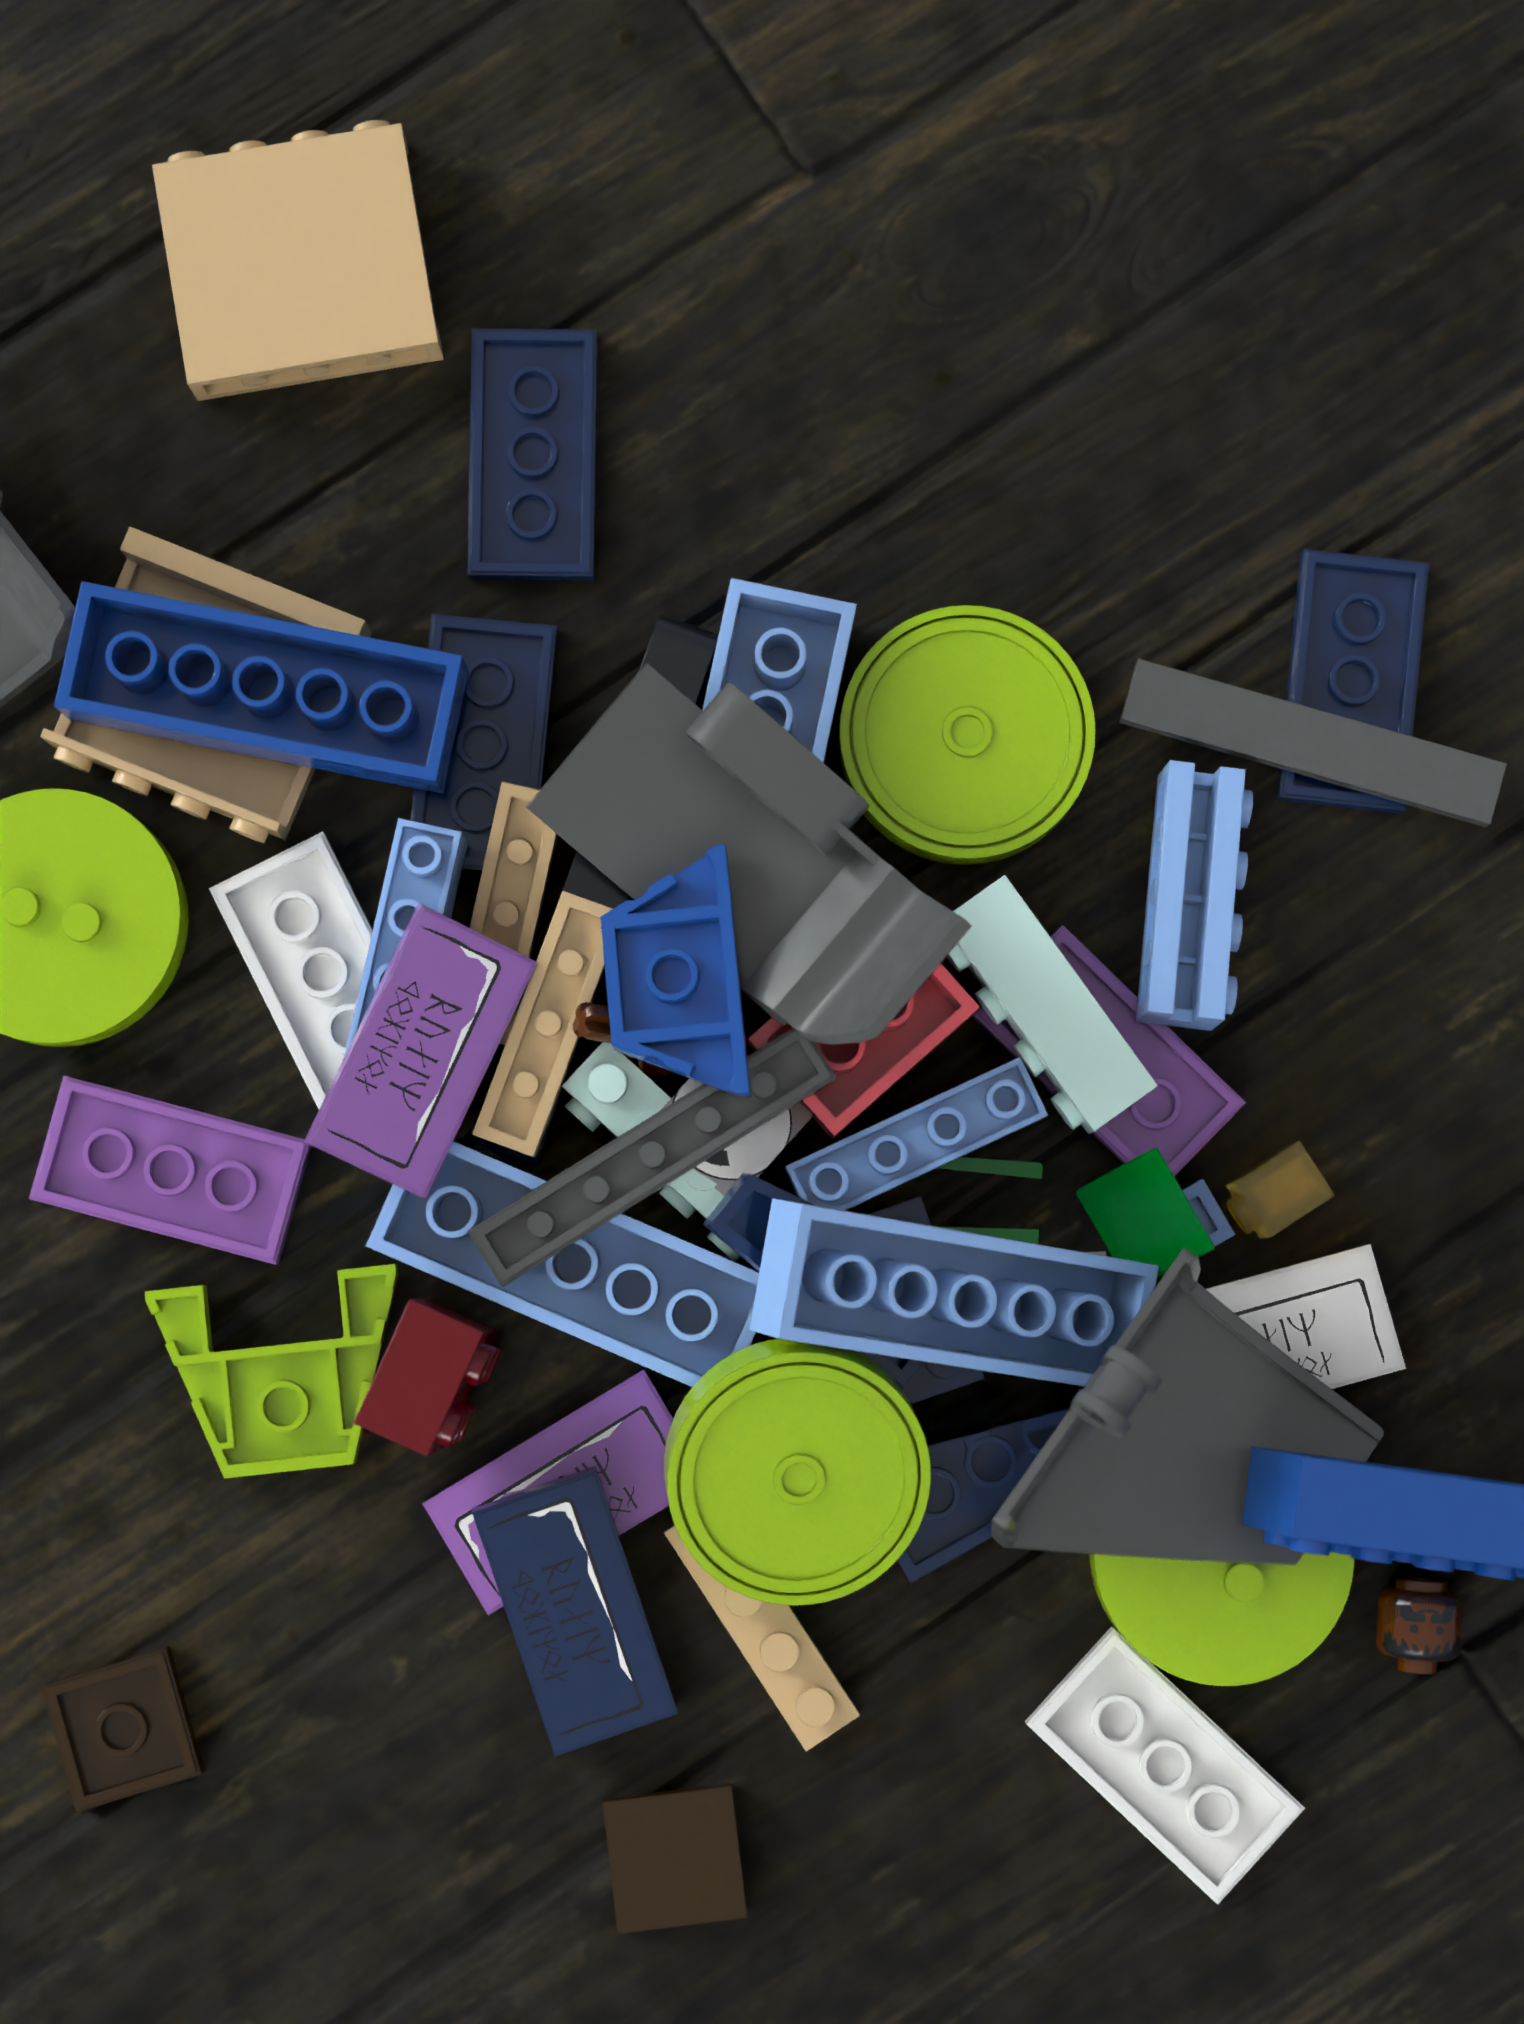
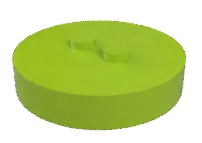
M962 605L934 609L916 615L890 630L875 643L856 668L848 685L840 716L838 743L839 756L846 783L870 805L865 811L864 816L880 833L902 849L917 856L947 864L973 865L999 861L1013 856L1043 839L1058 825L1075 802L1087 779L1094 754L1096 730L1093 706L1086 683L1071 657L1056 640L1038 626L1015 614L990 607Z
M52 788L18 793L0 800V1033L30 1044L49 1047H70L94 1043L127 1029L148 1013L162 998L172 983L184 955L188 936V902L184 884L173 858L150 829L118 805L101 797L81 791Z
M773 1339L750 1345L731 1354L708 1370L694 1384L680 1404L669 1429L664 1454V1479L670 1512L677 1532L691 1556L709 1575L727 1588L743 1596L772 1604L794 1606L828 1602L851 1594L873 1582L900 1558L914 1538L924 1517L930 1492L931 1465L924 1433L909 1400L896 1381L880 1365L855 1350Z
M1330 1552L1329 1556L1304 1553L1296 1565L1186 1561L1089 1554L1092 1579L1100 1603L1109 1620L1124 1639L1139 1654L1162 1670L1184 1680L1213 1686H1239L1267 1680L1286 1672L1312 1654L1337 1623L1349 1596L1354 1570V1558H1351V1555Z

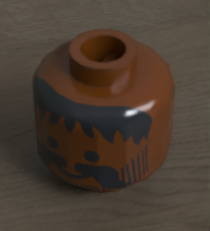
M1397 1577L1395 1587L1387 1588L1380 1593L1378 1599L1376 1645L1378 1650L1384 1655L1398 1658V1671L1436 1674L1437 1662L1451 1661L1459 1655L1461 1647L1462 1602L1457 1595L1447 1592L1446 1581Z

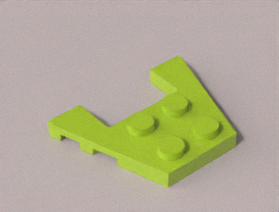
M398 1264L337 1270L344 1333L342 1338L214 1352L212 1346L207 1285L145 1291V1300L148 1308L157 1320L167 1343L165 1344L174 1366H177L192 1399L191 1405L224 1479L351 1465L357 1462L364 1428L354 1424V1420L377 1372L399 1274Z

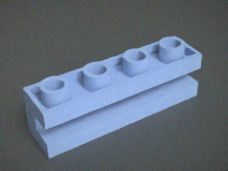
M1170 760L1157 776L1136 1022L1211 1031L1225 1020V1014L1231 1015L1234 1011L1237 998V978L1235 976H1228L1230 951H1238L1243 928L1242 915L1234 913L1235 890L1243 889L1248 868L1247 852L1239 851L1241 828L1248 827L1253 808V793L1251 790H1244L1246 769L1220 766L1214 774L1194 772L1195 763Z
M398 818L345 1055L417 905L422 904L451 919L468 846V841L461 831Z
M1021 1057L793 1162L785 1166V1171L799 1198L816 1206L847 1211L1045 1118L1048 1114Z

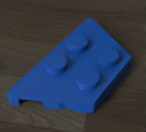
M718 844L706 850V856L674 876L670 873L650 885L647 892L632 901L626 900L600 917L611 1044L615 1051L738 1097H751L728 851L726 844Z

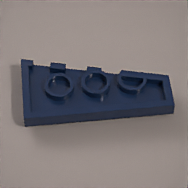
M1071 1406L927 1446L931 1465L928 1503L918 1531L898 1559L910 1583L992 1537L991 1527L994 1516L1061 1423Z

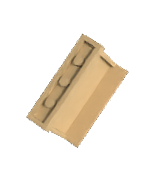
M370 120L354 126L353 131L328 135L327 132L320 130L304 131L294 135L290 142L267 145L262 141H244L231 146L230 152L207 156L198 151H184L171 155L168 158V162L152 165L188 386L198 401L444 360L440 335L435 321L407 155L409 154L408 145L401 123L390 125L389 122L384 120Z
M129 526L120 550L127 560L115 588L365 637H371L372 631L364 619ZM62 713L54 731L43 728L40 736L52 747L57 748L53 758L63 764L89 773L94 763L114 771L115 775L112 782L125 789L148 796L151 787L174 795L171 802L172 807L204 820L207 819L210 810L233 819L230 830L261 843H265L268 834L286 840L315 771V768L71 721Z

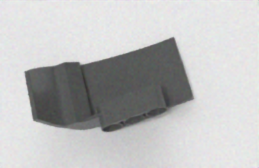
M646 663L526 806L528 810L634 900L645 894L650 885L666 875L672 873L674 876L706 856L705 851L714 845L726 844L741 991L783 1026L788 1023L810 1041L836 1045L858 1043L877 1038L972 927L963 917L923 893L850 831L870 805L760 706L729 682L726 683L704 710H701L649 663Z

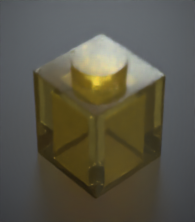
M1300 1141L1288 1144L1226 1184V1187L1233 1196V1198L1226 1202L1230 1213L1246 1234L1255 1230L1260 1239L1272 1237L1335 1196Z

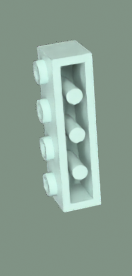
M1003 875L953 911L969 922L972 927L946 956L958 972H961L966 967L969 968L982 986L975 993L977 1000L995 1024L998 1025L1003 1020L1008 1022L1020 1039V1041L1013 1045L1014 1051L1018 1057H1021L1025 1067L1034 1077L1042 1072L1047 1076L1058 1092L1050 1099L1058 1113L1072 1130L1082 1125L1088 1134L1096 1131L1158 1086L1006 875Z
M602 1042L562 1085L566 1092L572 1096L565 1107L592 1132L602 1124L616 1137L621 1136L658 1113L671 1099L624 1054L615 1051L612 1044ZM694 1169L666 1185L659 1193L687 1219L695 1210L707 1219L724 1198L714 1188L717 1183ZM710 1232L707 1238L732 1261L736 1262L741 1257L714 1233Z

